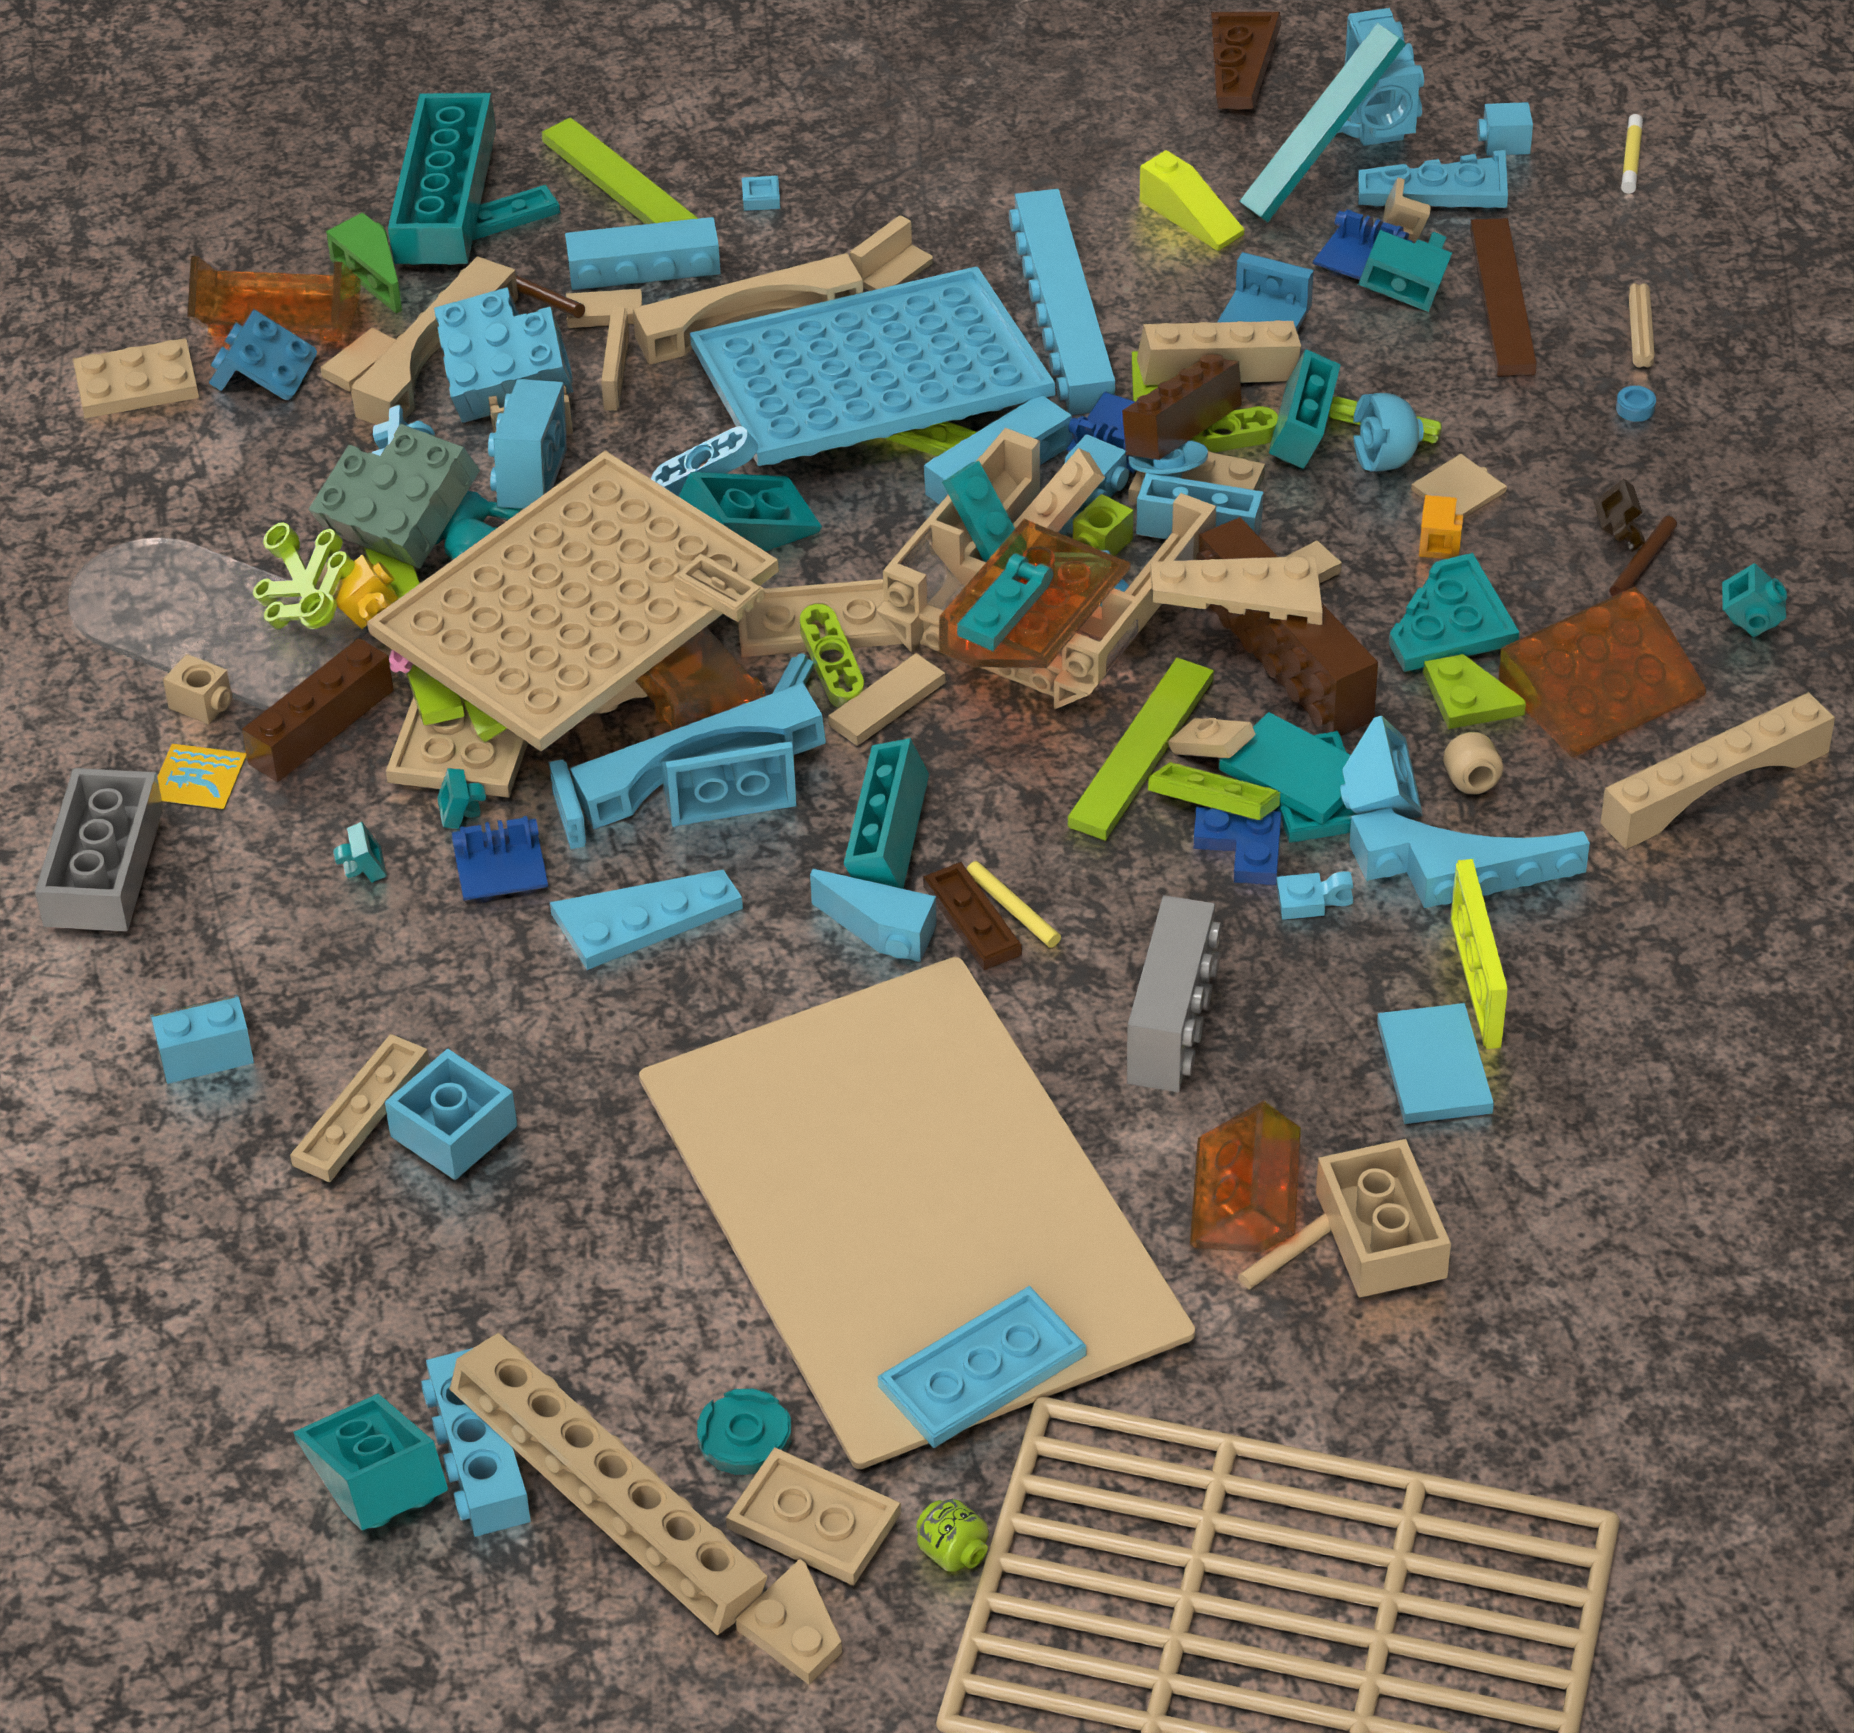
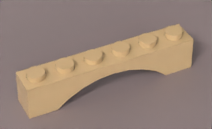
M845 253L632 308L635 338L649 365L686 356L692 349L690 341L691 332L863 293V279L849 255Z
M478 256L466 268L462 269L458 277L445 290L440 292L437 299L424 312L419 314L416 321L403 334L398 336L395 343L382 356L376 359L374 365L361 378L355 381L351 388L355 417L378 425L389 421V408L400 405L403 409V420H405L415 410V382L421 368L430 356L441 347L438 333L439 324L435 317L434 308L508 287L515 303L519 299L515 269Z
M1809 692L1606 787L1601 824L1625 849L1660 834L1693 801L1731 777L1766 766H1787L1796 769L1829 753L1835 717Z

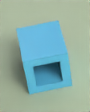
M1529 102L1485 104L1484 119L1477 120L1478 141H1484L1486 155L1493 156V151L1506 150V155L1530 154L1533 122Z

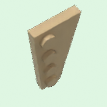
M1316 556L1151 562L1152 597L1155 603L1207 609L1210 604L1222 605L1228 609L1229 613L1245 615L1246 609L1270 612V618L1287 620L1288 615L1308 617L1307 623L1322 625L1323 612Z

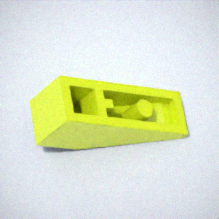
M1165 150L1140 166L1139 201L1217 251H1220L1244 235L1242 225L1194 167Z

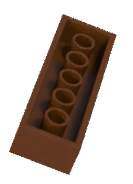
M1241 517L1199 534V553L1196 555V560L1278 557ZM1323 603L1322 625L1307 623L1308 617L1288 615L1287 620L1270 618V612L1246 609L1244 615L1229 613L1228 609L1222 605H1209L1218 615L1222 625L1226 629H1231L1241 640L1244 649L1256 656L1263 664L1267 674L1272 678L1275 677L1281 683L1291 700L1298 702L1307 711L1312 722L1317 727H1321L1326 733L1338 731L1339 735L1343 736L1372 722L1375 717L1378 661Z

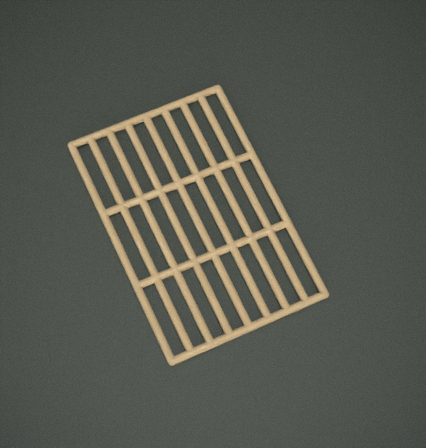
M1039 1397L1035 1400L936 1720V1726L943 1733H1038L960 1716L964 1697L967 1693L1139 1730L1141 1733H1245L1166 1716L1172 1694L1345 1730L1349 1731V1733H1453L1374 1716L1378 1696L1382 1694L1557 1731L1558 1733H1579L1620 1518L1613 1511L1048 1397ZM1051 1417L1214 1450L1217 1453L1211 1471L1044 1437ZM1040 1455L1207 1490L1202 1508L1197 1509L1032 1475L1037 1457ZM1238 1455L1406 1489L1402 1509L1235 1476L1231 1475L1235 1457ZM1027 1493L1196 1528L1190 1549L1021 1514V1510ZM1425 1493L1598 1528L1595 1549L1422 1514L1421 1510ZM1225 1494L1397 1528L1393 1548L1221 1514ZM1016 1532L1184 1567L1185 1571L1180 1588L1017 1555L1009 1553V1549ZM1216 1532L1386 1567L1388 1569L1384 1587L1378 1588L1210 1553ZM1416 1532L1588 1567L1591 1569L1587 1589L1412 1553ZM1002 1572L1174 1607V1612L1169 1629L1001 1594L997 1593ZM1208 1572L1377 1607L1378 1612L1374 1629L1199 1593L1204 1573ZM1407 1572L1580 1607L1583 1610L1579 1629L1402 1593ZM990 1612L1164 1649L1157 1670L984 1632ZM1198 1612L1369 1648L1364 1670L1188 1632L1193 1614ZM1401 1612L1573 1648L1575 1650L1571 1670L1395 1634L1393 1631L1397 1614ZM978 1652L1149 1688L1152 1689L1147 1711L975 1675L972 1674ZM1184 1652L1359 1689L1355 1710L1349 1711L1177 1673ZM1388 1653L1566 1690L1563 1710L1561 1712L1385 1675L1384 1670Z

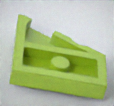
M1464 654L1424 661L1423 674L1448 730L1525 715V700Z

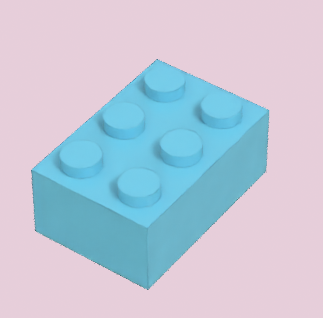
M517 379L512 393L506 394L504 413H498L496 432L490 433L488 440L489 457H494L495 467L491 470L490 488L491 491L497 492V507L524 509L553 488L567 451L563 382Z

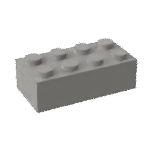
M73 768L35 890L43 927L128 931L163 811L156 772Z
M1165 895L1162 897L1128 1022L1127 1084L1179 1092L1183 1076H1191L1195 1049H1191L1193 1042H1200L1204 1017L1199 1016L1202 1009H1209L1212 984H1208L1210 977H1217L1220 964V952L1213 951V948H1218L1222 926L1221 922L1214 921L1215 903Z

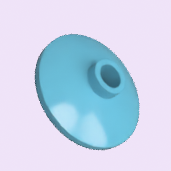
M1187 441L1160 460L1129 455V464L1133 469L1140 472L1181 478L1183 472L1192 470L1207 460L1208 449L1201 443Z

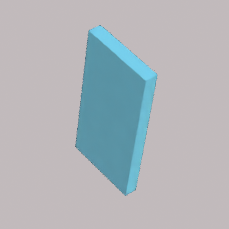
M1028 1286L877 1376L878 1387L929 1444L935 1448L1085 1357L1086 1345L1048 1304Z

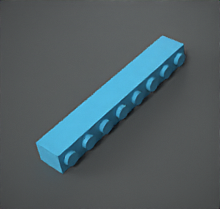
M1058 188L1015 194V209L1009 210L1010 228L1012 232H1018L1015 234L1016 249L1018 255H1024L1022 256L1024 278H1031L1029 280L1030 299L1032 303H1038L1035 305L1038 327L1044 326L1042 329L1045 351H1051L1049 353L1052 376L1058 375L1059 377L1056 378L1059 401L1065 400L1068 413L1071 415L1090 413L1104 392L1115 395V378Z

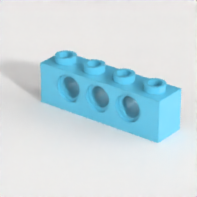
M470 1348L426 1360L429 1379L421 1381V1386L427 1408L436 1407L439 1415L432 1417L438 1446L447 1443L449 1453L442 1455L449 1483L458 1481L461 1491L454 1492L460 1521L469 1519L474 1537L529 1523L531 1520L527 1493L512 1446L450 1390L456 1359L473 1349Z

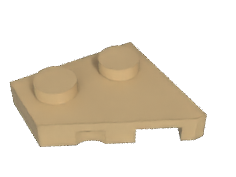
M801 1559L791 1566L735 1619L738 1632L808 1685L842 1654V1641L807 1565Z

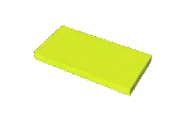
M1473 859L1458 860L1455 866L1450 920L1483 1046L1486 1049L1501 1048L1508 988Z

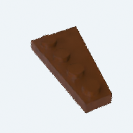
M1211 12L1218 109H1253L1282 24L1280 12Z

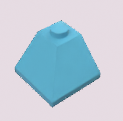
M1383 716L1375 717L1342 769L1345 784L1340 786L1343 802L1347 809H1351L1357 815L1392 807L1394 813L1408 819L1421 817L1423 813L1406 738Z

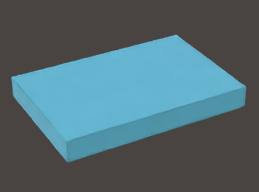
M1465 1003L1378 1013L1377 1025L1404 1124L1493 1114L1494 1102Z

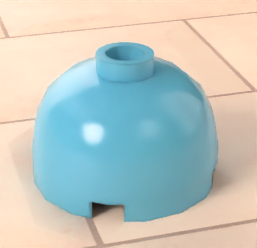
M1388 393L1365 394L1357 402L1353 423L1361 422V435H1354L1353 438L1357 459L1364 470H1371L1370 472H1382L1400 468L1408 463L1417 449L1418 442L1422 441L1424 432L1422 421L1417 419L1411 405L1403 398Z

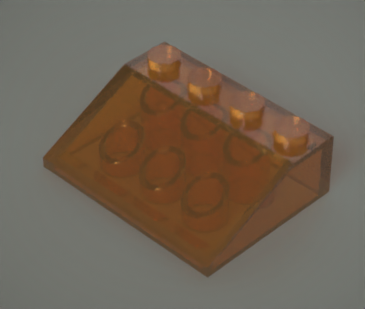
M1023 519L939 616V652L973 667L1047 668L1130 570L1131 563ZM1017 553L1028 558V563L1032 565L1043 564L1053 569V578L1049 587L994 651L957 636V624L1006 569V565L1013 554ZM1023 578L1019 581L1023 584L1028 583V581Z
M1636 587L1501 648L1498 680L1525 700V711L1572 758L1706 695V688L1660 610Z

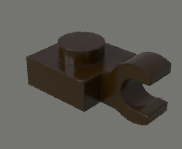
M1623 479L1596 499L1594 505L1602 529L1611 536L1614 535L1619 543L1625 539L1629 550L1633 552L1645 543L1641 530L1634 522V519L1642 514V510L1634 486Z

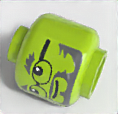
M957 1499L935 1501L922 1512L917 1521V1543L919 1548L946 1571L956 1572L966 1566L973 1568L983 1560L988 1551V1546L986 1545L989 1534L987 1523L962 1501Z

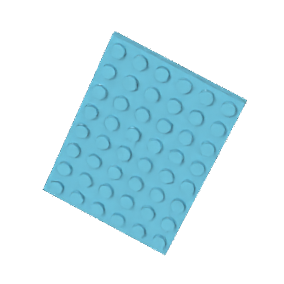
M978 266L690 333L691 347L736 427H744L757 441L758 449L753 458L758 466L774 465L783 460L799 456H811L820 451L841 446L849 447L858 442L875 438H887L896 433L912 429H924L933 424L950 420H962L968 416L983 412L999 411L1004 407L1025 403L1030 399L1040 396H1055L1054 380Z

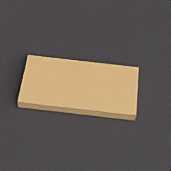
M883 579L764 589V599L760 603L753 601L754 608L749 612L743 610V617L738 621L741 657L808 652L800 634V614L807 606L812 604H824L833 609L850 648L903 643L876 611L884 601ZM819 621L812 622V624L817 626L820 638L824 637L825 625H821Z

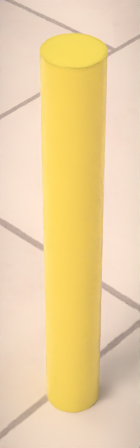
M973 861L968 865L967 870L976 883L1049 948H1053L1060 942L1061 935L978 861Z

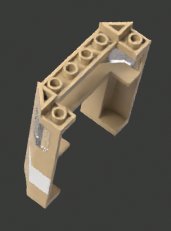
M1004 428L976 461H980L1011 522L1014 523L1040 493V440ZM1180 493L1173 502L1172 533L1125 592L1106 585L1102 590L1101 607L1048 587L996 649L992 651L957 636V624L1000 576L1004 569L983 561L952 500L947 495L883 570L884 601L876 611L911 653L919 644L925 645L933 650L963 660L968 664L978 666L1004 678L1034 688L1039 692L1054 696V709H1057L1090 695L1162 603L1153 602L1150 574L1151 562L1196 560V555L1199 553V534L1216 527V506ZM1023 578L1019 581L1023 584L1028 583V581Z

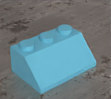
M791 741L661 762L664 794L672 827L797 806L794 755Z

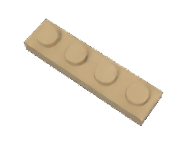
M390 1033L290 1154L292 1166L327 1182H331L385 1116V1101L416 1076L429 1062L428 1049Z

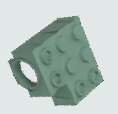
M400 423L394 433V438L385 447L380 456L371 452H363L360 448L349 444L308 510L324 530L333 529L345 540L420 569L480 472V469L464 447Z

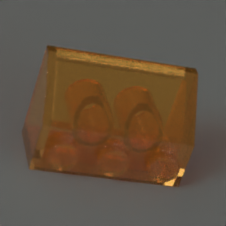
M1262 1101L1198 1137L1190 1245L1196 1249L1262 1253L1295 1235L1301 1127L1267 1102Z

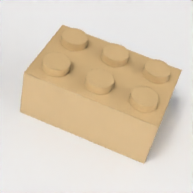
M1406 1139L1318 1158L1316 1194L1328 1218L1330 1229L1359 1298L1448 1277L1451 1242Z

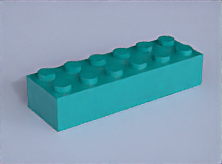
M419 93L388 224L394 264H468L497 129L491 93Z

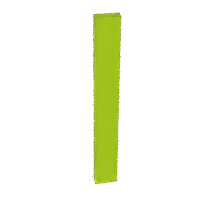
M363 547L366 558L373 565L380 562L392 574L395 580L391 583V586L398 599L420 584L414 566ZM413 664L411 670L406 675L423 725L464 717L460 696Z

